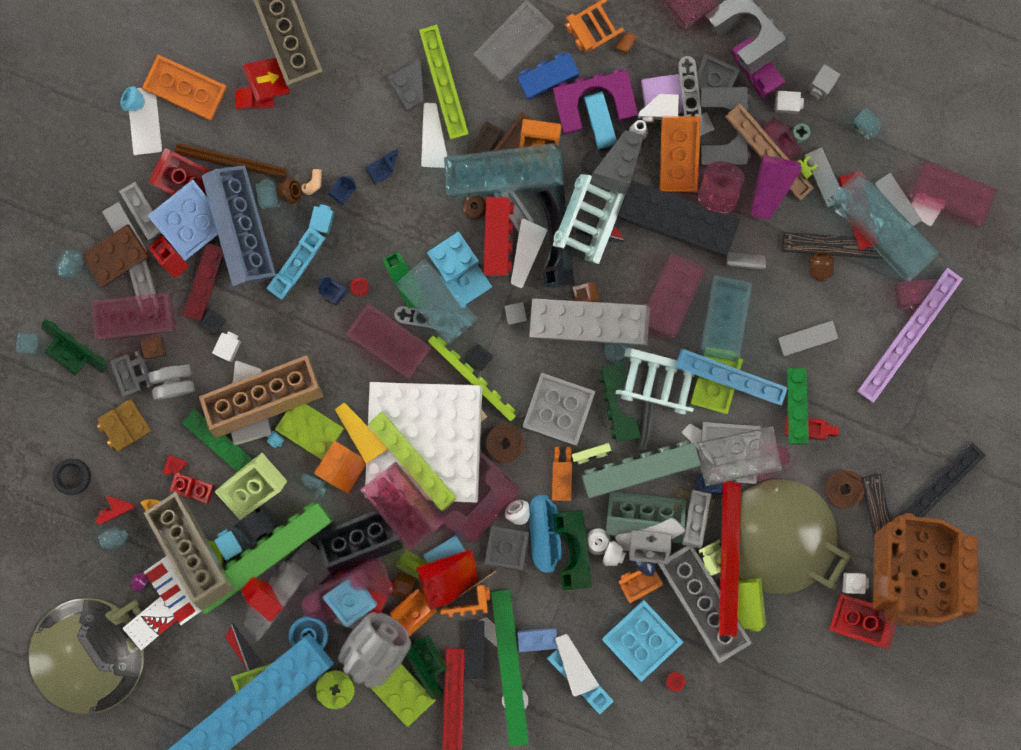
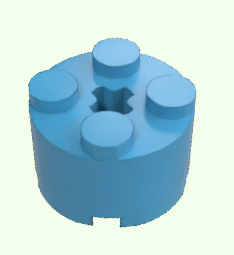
M305 615L294 622L289 631V641L292 647L306 636L305 633L310 630L311 634L314 635L313 638L323 649L328 643L330 636L327 623L315 615Z

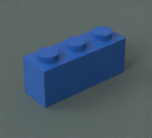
M564 52L554 57L555 60L549 63L543 61L537 65L536 69L532 71L526 69L519 73L520 76L517 81L527 101L552 90L559 83L569 82L579 77V71L570 53L566 55Z

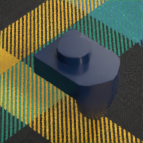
M342 176L327 195L343 206L356 189V183L352 177Z
M330 277L322 278L318 284L320 295L335 306L339 304L348 292L345 287Z
M701 473L696 480V484L702 492L723 495L725 476L724 474Z
M633 561L635 567L640 572L651 577L654 575L655 563Z

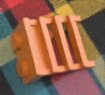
M600 0L575 16L571 14L566 17L565 27L570 34H573L577 47L585 55L624 31L623 27L616 31L602 9L601 5L606 3V0ZM596 8L612 33L607 37L591 12ZM586 14L602 38L597 43L581 18Z
M485 583L477 584L479 603L444 607L440 610L441 614L449 613V617H453L454 613L460 612V615L464 616L465 611H472V614H476L477 610L481 609L484 610V613H488L489 587H485Z

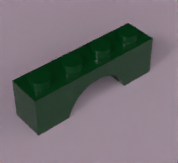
M625 363L601 367V371L598 374L600 383L604 382L605 390L602 393L604 402L608 401L609 409H606L608 421L612 420L613 428H610L612 439H616V442L640 438L637 420L623 414L617 404L616 390H619L627 382Z
M583 510L554 513L555 533L561 535L569 546L568 563L560 571L562 590L592 587Z

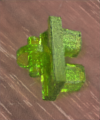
M405 549L396 566L419 579L416 567L428 564L429 562Z

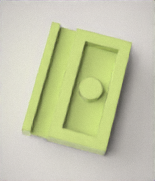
M609 443L571 454L573 462L577 461L578 464L588 462L589 457L595 455L597 459L608 456L607 452L611 451Z
M720 539L699 550L705 556L703 558L704 566L711 576L721 571Z

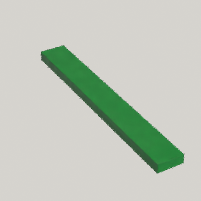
M510 590L491 592L509 747L529 745Z

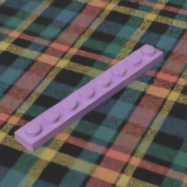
M949 268L945 269L857 391L874 403L963 278Z

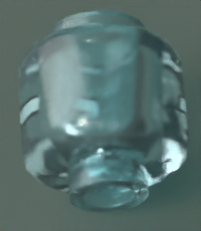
M75 249L64 250L55 262L59 275L65 278L75 277L84 265L82 254Z
M118 524L103 528L101 534L98 535L102 549H106L108 552L125 547V540L128 539L125 528L121 529Z

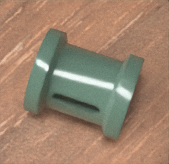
M803 123L796 125L791 131V138L796 143H802L810 136L809 126ZM799 129H801L802 133H805L802 137H799L800 135L796 133Z

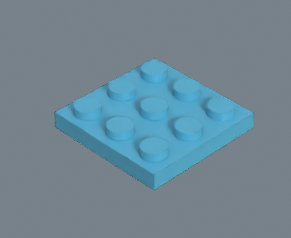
M644 599L602 638L606 645L641 682L683 643Z

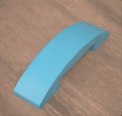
M309 227L299 241V245L266 289L283 300L306 270L326 238L312 227Z
M556 649L547 659L568 680L559 649ZM600 685L599 688L581 694L599 714L614 702Z

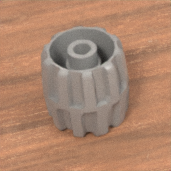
M375 612L368 614L350 633L340 650L341 653L338 659L339 662L344 663L342 670L346 674L350 673L353 676V681L358 684L364 682L365 686L370 688L381 686L399 667L410 649L411 640L409 639V633L400 622L387 614Z

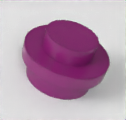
M144 573L135 574L132 578L131 584L134 591H141L145 587L148 578L145 577Z

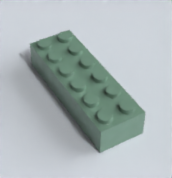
M689 440L676 443L677 447L673 449L670 446L659 448L656 454H652V451L639 454V459L634 460L633 457L622 459L621 464L615 465L614 462L602 465L603 469L598 471L596 468L584 470L585 474L581 475L587 498L700 466L695 444L689 443Z

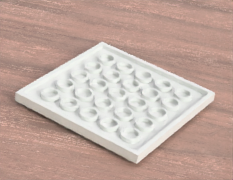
M370 382L368 423L381 411L384 412L457 496L455 502H478L482 386ZM389 449L366 463L365 497L432 500Z

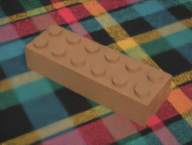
M306 355L199 396L209 430L215 438H218L324 396L313 365Z

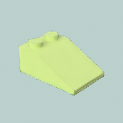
M261 453L221 485L215 493L236 517L241 520L279 493L287 480L267 457Z

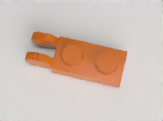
M555 447L552 500L571 501V447L566 449V462H559L560 449Z

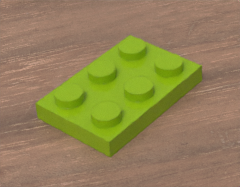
M707 348L704 353L706 358L739 370L741 369L743 362L741 358ZM698 376L690 404L728 414L735 389Z
M303 404L286 411L275 430L323 460L333 442L337 441L344 428L309 405Z
M402 663L381 686L371 688L407 727L436 701L431 699L421 683Z

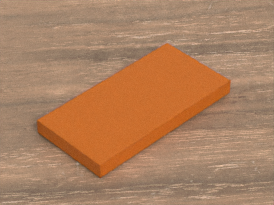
M157 55L142 90L212 121L227 90V86L161 55Z
M662 116L660 191L698 192L700 116Z

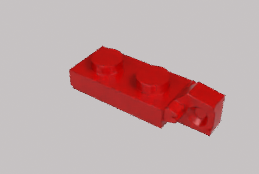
M786 416L784 436H788V416ZM808 418L809 439L827 440L828 436H838L839 427L829 426V422H825L822 419Z

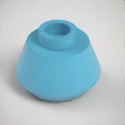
M132 86L124 91L120 105L124 111L136 112L143 108L145 99H143V94L136 87Z

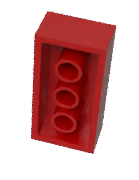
M486 197L484 275L508 276V272H512V260H508V254L512 253L513 241H509V234H513V221H510V214H514V202H510V198Z

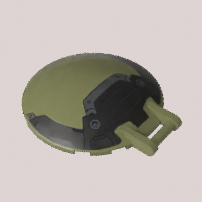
M75 599L57 606L41 620L31 639L29 666L35 684L50 702L69 712L94 714L113 708L131 694L143 671L144 649L140 650L122 628L133 620L128 611L132 610L136 617L142 612L138 606L139 602L137 599L122 609L100 599Z

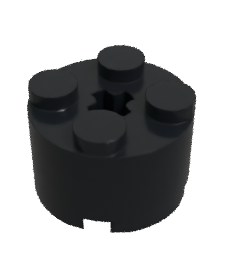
M263 503L232 527L244 543L252 547L260 541L263 533L267 536L275 530L277 521Z

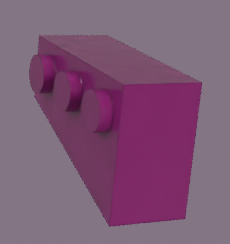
M753 37L733 48L731 54L759 98L763 100L780 89L785 80L773 66L772 62H769L752 75L743 67L737 52L754 41Z
M763 155L750 207L751 216L770 220L801 172V162Z

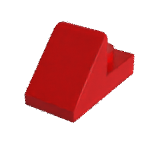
M251 87L235 90L236 110L274 108V98L257 102Z
M107 495L106 498L112 510L110 511L109 508L99 512L100 516L95 518L98 525H102L136 508L133 503Z

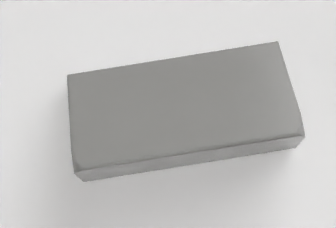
M729 252L726 257V267L764 270L766 268L765 256Z
M268 418L231 432L234 445L271 435Z

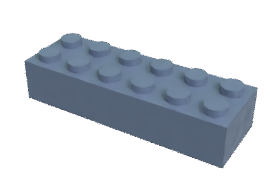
M245 165L214 169L202 175L232 286L262 282L276 276Z

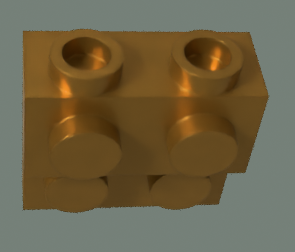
M132 399L97 419L99 431L102 434L106 433L109 438L107 440L109 447L112 450L116 449L117 452L122 451L152 432Z

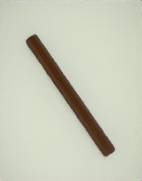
M177 143L175 148L177 154L232 167L245 165L246 170L283 179L287 175L286 168L181 143Z

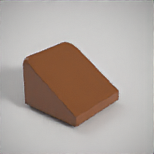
M627 32L623 33L615 49L628 55L636 42L637 35Z
M595 282L572 287L575 301H599Z
M398 572L391 595L406 599L412 593L416 578Z

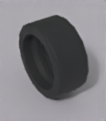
M65 459L56 465L52 480L60 492L66 495H76L88 488L91 482V472L85 462L79 459ZM70 465L79 467L83 473L81 484L75 488H68L61 481L63 469Z

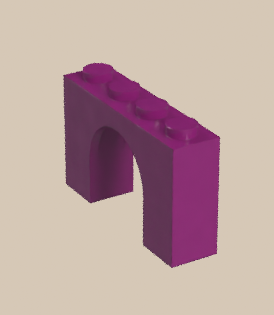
M617 69L612 71L610 75L604 76V73L594 75L593 79L579 78L574 80L575 83L567 85V82L557 84L553 88V95L563 135L582 131L577 103L579 98L589 90H602L610 95L615 105L618 122L637 118L638 112L628 70Z

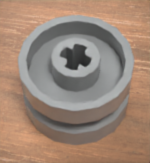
M190 365L169 366L148 373L151 384L163 383L162 386L155 387L152 390L153 399L161 400L195 392L193 381H181V379L192 375Z

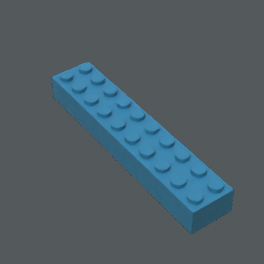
M309 633L168 750H230L329 669L334 662Z

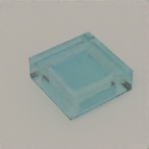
M18 332L16 352L36 354L39 335Z

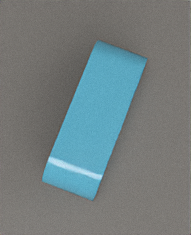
M603 92L584 96L597 148L602 149L615 145L617 142Z

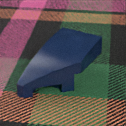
M398 149L386 154L383 158L365 168L374 185L392 175L399 152Z

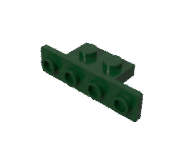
M47 319L42 321L41 329L55 339L45 350L44 354L75 376L86 363L101 373L105 371L107 363L101 356L93 354L86 345L74 340L71 334L60 330L53 321L49 322Z
M429 635L416 642L409 636L411 646L405 655L406 659L414 668L415 674L421 680L426 693L434 700L443 693L434 676L445 671L448 667Z

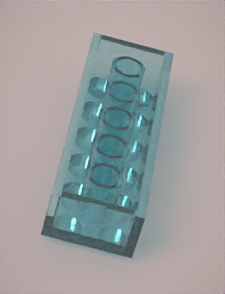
M556 144L444 157L446 195L453 198L467 197L472 194L484 195L563 185L561 147Z
M860 170L852 175L827 199L873 245V248L906 282L911 281L939 254Z

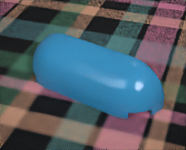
M538 495L532 499L529 505V527L532 558L536 567L542 572H552L555 570L554 567L558 560H561L562 553L560 535L555 533L553 514L558 513L556 504H553L548 498L549 496Z

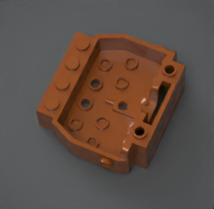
M911 513L898 515L874 534L873 609L885 610L886 620L892 624L930 628L953 621L956 618L968 619L978 613V536L963 535L962 530L942 519L915 517V514ZM940 564L944 566V570L940 569ZM911 571H915L916 576H913ZM939 583L944 585V589L940 588Z

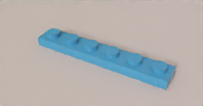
M681 349L675 368L782 406L788 389L785 386Z

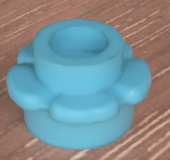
M272 431L271 435L267 436L269 438L267 442L274 448L282 446L284 438L277 432Z

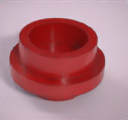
M356 278L352 281L350 289L355 296L363 297L369 292L370 286L366 279Z
M673 672L668 675L666 685L671 691H681L685 686V678L681 673Z

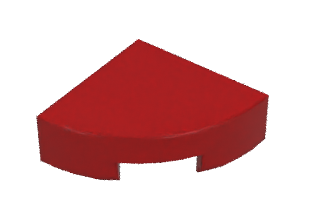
M169 455L162 473H178L184 469L188 462Z

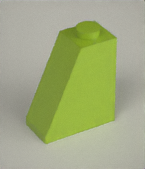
M761 579L739 580L738 619L743 628L750 629L751 632L760 631L766 625Z

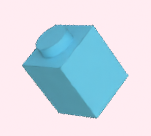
M322 204L319 207L314 206L309 227H312L319 233L329 235L334 217V212L330 210L331 207Z
M226 529L217 534L218 539L214 540L225 560H229L245 550L234 530L229 532Z

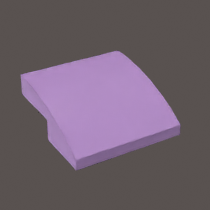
M679 74L641 80L645 107L659 94L679 95L678 114L683 113Z

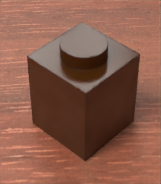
M157 336L141 339L144 359L167 356L163 337Z

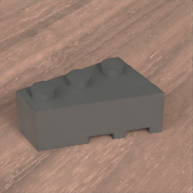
M625 130L593 172L590 184L627 195L644 136Z

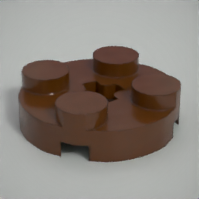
M502 424L489 432L486 439V448L489 455L496 461L503 463L511 462L521 455L524 449V438L516 427ZM504 438H508V442H511V445L507 446L506 449H503V446L499 444Z
M839 470L827 479L825 495L830 503L836 507L850 508L855 506L864 496L862 479L853 471ZM847 484L850 490L849 493L841 494L840 486Z

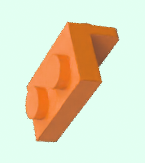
M639 570L633 574L628 572L620 577L621 580L618 581L630 604L664 586L656 570L652 577L643 574Z
M416 589L400 605L396 606L389 615L400 622L410 636L432 617L437 610L436 608L429 610L422 592Z

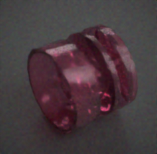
M718 161L709 164L705 169L703 182L698 192L700 203L706 209L713 212L725 213L733 210L737 205L744 184L742 170L729 162Z

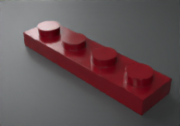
M209 243L206 244L183 316L202 321L224 257L222 247Z

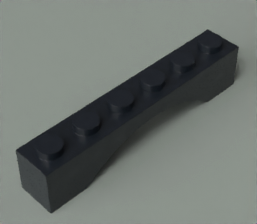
M546 170L533 173L534 193L544 209L549 228V252L543 267L545 288L575 285L570 246L565 244L564 248L552 246L554 235L559 230L566 212L562 171Z

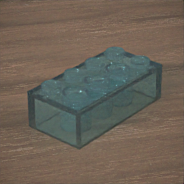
M425 259L396 283L397 287L448 344L452 343L478 319Z
M719 276L713 277L698 355L734 362L739 359L752 283Z

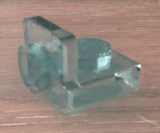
M303 473L301 481L304 482V486L311 489L318 487L314 499L318 500L320 496L324 497L328 488L325 486L326 481L308 473Z

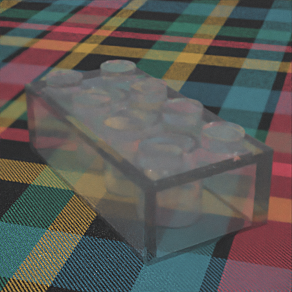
M525 0L473 54V57L491 76L502 84L554 31V25L528 0Z

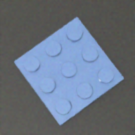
M194 180L186 184L148 215L150 220L184 260L188 259L218 235L208 197Z

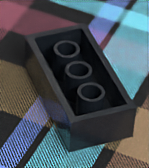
M388 507L315 534L325 566L331 576L404 548Z

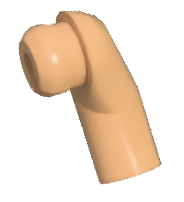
M312 170V180L302 185L303 193L311 195L320 189L322 170Z

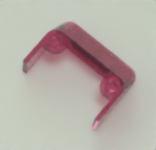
M481 451L479 456L491 466L485 475V481L492 490L471 513L465 517L459 511H451L444 517L431 504L427 507L449 529L468 543L476 541L517 497L519 492L518 486Z

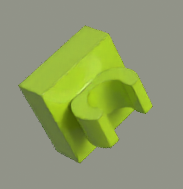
M810 156L804 159V163L801 159L797 161L801 162L802 170L800 173L806 179L812 176L811 171L815 170L818 166L817 164L813 167L807 165V162L811 159Z

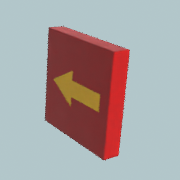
M276 57L247 63L243 66L257 102L290 93Z

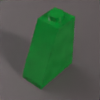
M397 251L382 259L408 309L421 305L425 298L400 252Z

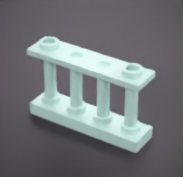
M580 174L575 181L574 192L559 230L554 235L552 246L564 248L565 244L584 252L586 255L584 260L599 264L625 194L612 190L607 192L590 184L592 176ZM586 190L606 199V205L603 210L583 202ZM579 208L599 217L600 220L596 228L576 219ZM572 226L592 235L593 238L589 246L569 237Z
M626 349L624 356L630 358L631 366L625 391L616 390V394L622 395L621 399L632 401L634 398L674 408L675 413L686 415V412H693L694 408L686 407L692 377L695 376L694 374L675 368L677 360L635 349ZM641 361L648 362L647 366H649L643 395L632 393L638 365L641 364ZM659 365L666 367L665 370L667 371L660 400L650 397L656 369L659 368ZM677 370L683 371L685 376L679 402L675 404L668 402L674 373H677Z

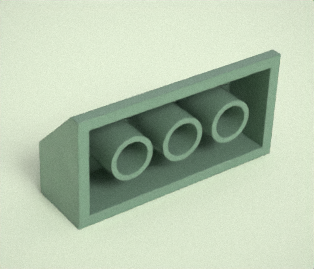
M612 491L609 495L605 535L617 536L632 532V530H642L668 519H675L685 528L686 499ZM684 533L671 539V542L682 543Z

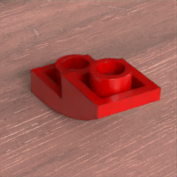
M175 473L169 491L177 492L180 495L209 504L215 485Z

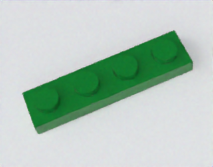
M787 368L788 445H808L806 368Z
M194 409L182 422L183 425L237 472L253 459L238 445H234L233 441L226 435L215 438L209 430L206 418L198 410Z

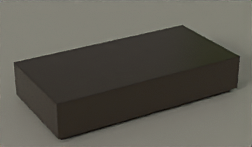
M486 121L466 154L483 164L500 137L502 130Z

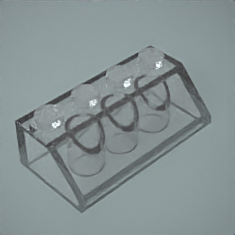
M773 427L697 442L701 471L706 486L782 470Z
M290 559L287 563L283 561L278 568L280 572L276 578L273 576L268 582L283 609L310 573L293 559ZM250 607L245 614L247 619L244 625L254 639L259 641L276 618L269 622L254 608Z

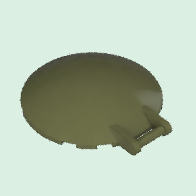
M788 479L766 480L742 492L739 578L742 580L761 579L763 592L771 594L794 593L809 587L816 581L834 590L837 586L835 583L848 561L851 562L853 557L837 548V526L833 513L825 500L810 487ZM837 554L842 558L829 580H826L823 577Z

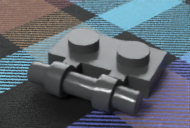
M142 350L134 352L137 359L132 361L129 354L110 360L123 397L141 391V382L145 381L147 388L154 386L149 381L148 373L150 372L146 363L148 361L144 359ZM137 365H139L142 375L138 377L134 369Z

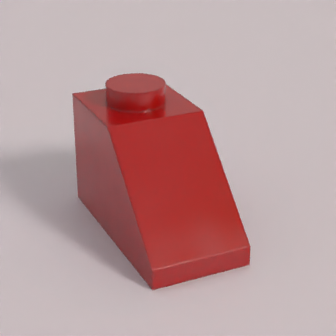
M163 236L159 237L148 247L158 262L175 279L189 267L181 255Z
M252 577L241 590L247 603L269 622H272L283 609L268 582Z

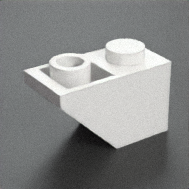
M659 94L639 112L638 119H642L644 122H654V119L661 120L662 122V116H678L679 95Z

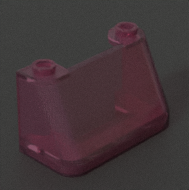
M369 559L322 582L302 600L304 616L326 622L337 619L333 610L322 597L338 584L348 579L354 590L362 591L370 588L373 591L378 590L384 596L392 593L384 563L378 559Z

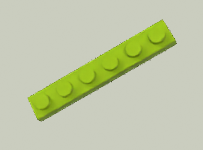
M438 25L420 29V36L450 140L467 136L469 133Z
M432 336L428 340L472 385L482 386V395L510 422L516 417L513 414L516 410L509 403L504 405L500 401L502 397L495 390L491 392L486 387L488 383L481 376L477 379L472 374L474 370L467 363L463 365L459 361L461 357L453 349L449 351L445 348L447 343L440 336L437 338Z
M381 411L368 423V426L441 511H444L457 499V496L384 412Z

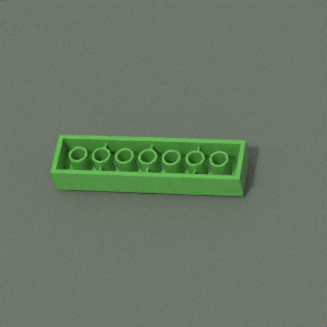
M310 503L304 508L305 513L294 515L288 520L290 524L279 526L272 531L274 534L272 537L269 538L267 536L257 542V548L253 549L252 547L242 553L241 560L238 561L236 559L225 566L227 569L225 573L234 590L204 609L203 613L207 614L241 590L252 577L257 578L331 524L334 520L322 503Z

